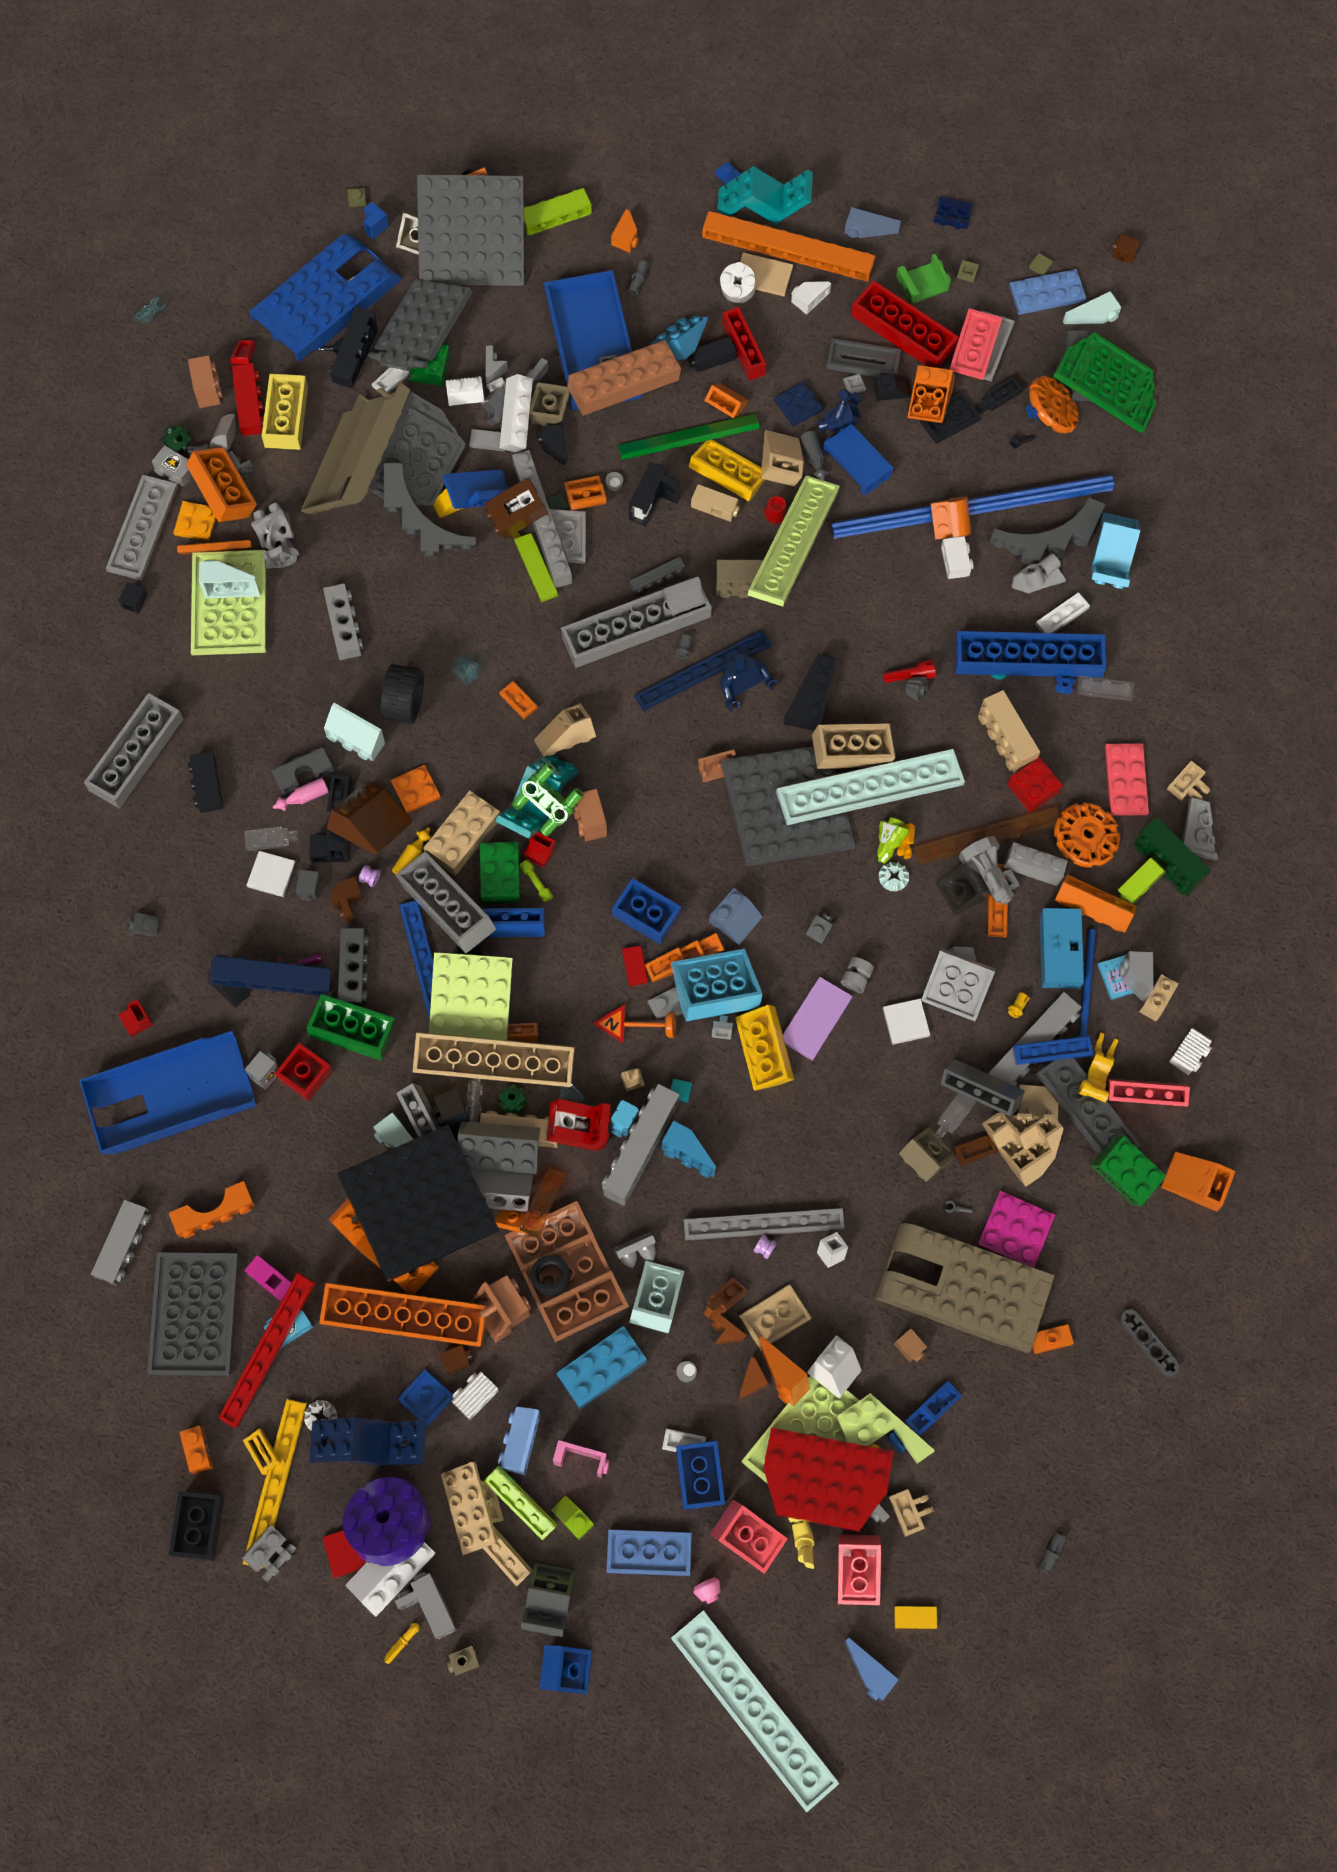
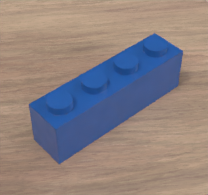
M544 908L482 909L496 928L487 937H545Z

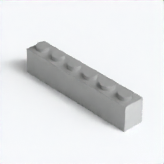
M1063 992L1015 1045L1051 1041L1057 1035L1061 1037L1068 1029L1066 1025L1069 1022L1074 1023L1080 1017L1078 1012L1082 1007ZM1012 1047L988 1074L1016 1086L1018 1084L1016 1082L1019 1076L1023 1078L1030 1071L1028 1068L1030 1064L1016 1065Z

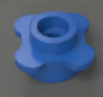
M1061 675L1056 678L1057 685L1055 686V691L1057 693L1069 695L1073 692V678H1064Z

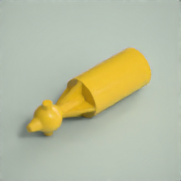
M429 827L417 832L419 839L407 845L392 868L393 873H399L422 854L424 841L431 839Z

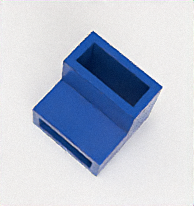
M371 202L364 208L366 217L364 226L366 234L374 240L389 225L387 214Z

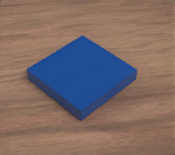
M424 1369L397 1400L418 1420L426 1421V1427H428L453 1400V1394Z

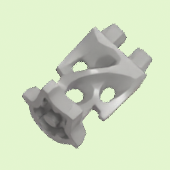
M273 503L269 506L271 514L266 516L265 511H256L253 513L255 521L251 523L261 547L269 550L263 553L267 569L290 566L296 562L299 555L298 550L292 546L289 538H294L289 514L278 503ZM282 526L286 528V533L281 530ZM280 541L282 545L275 548L276 542Z

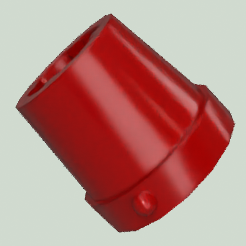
M780 496L770 498L766 508L763 509L765 511V518L772 524L782 523L788 512L786 502Z

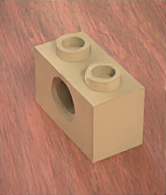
M1161 974L1153 987L1154 990L1146 999L1139 1012L1157 1021L1177 988L1178 983Z

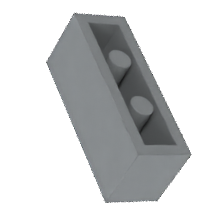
M1013 842L1007 852L1003 868L1011 869L1014 872L1057 886L1064 877L1068 860Z

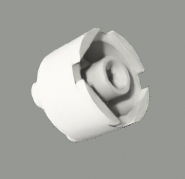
M737 262L727 266L721 274V289L723 295L729 301L744 303L752 298L756 289V280L749 266ZM736 281H738V282L741 281V285H739V284H736V285H735V282H736Z

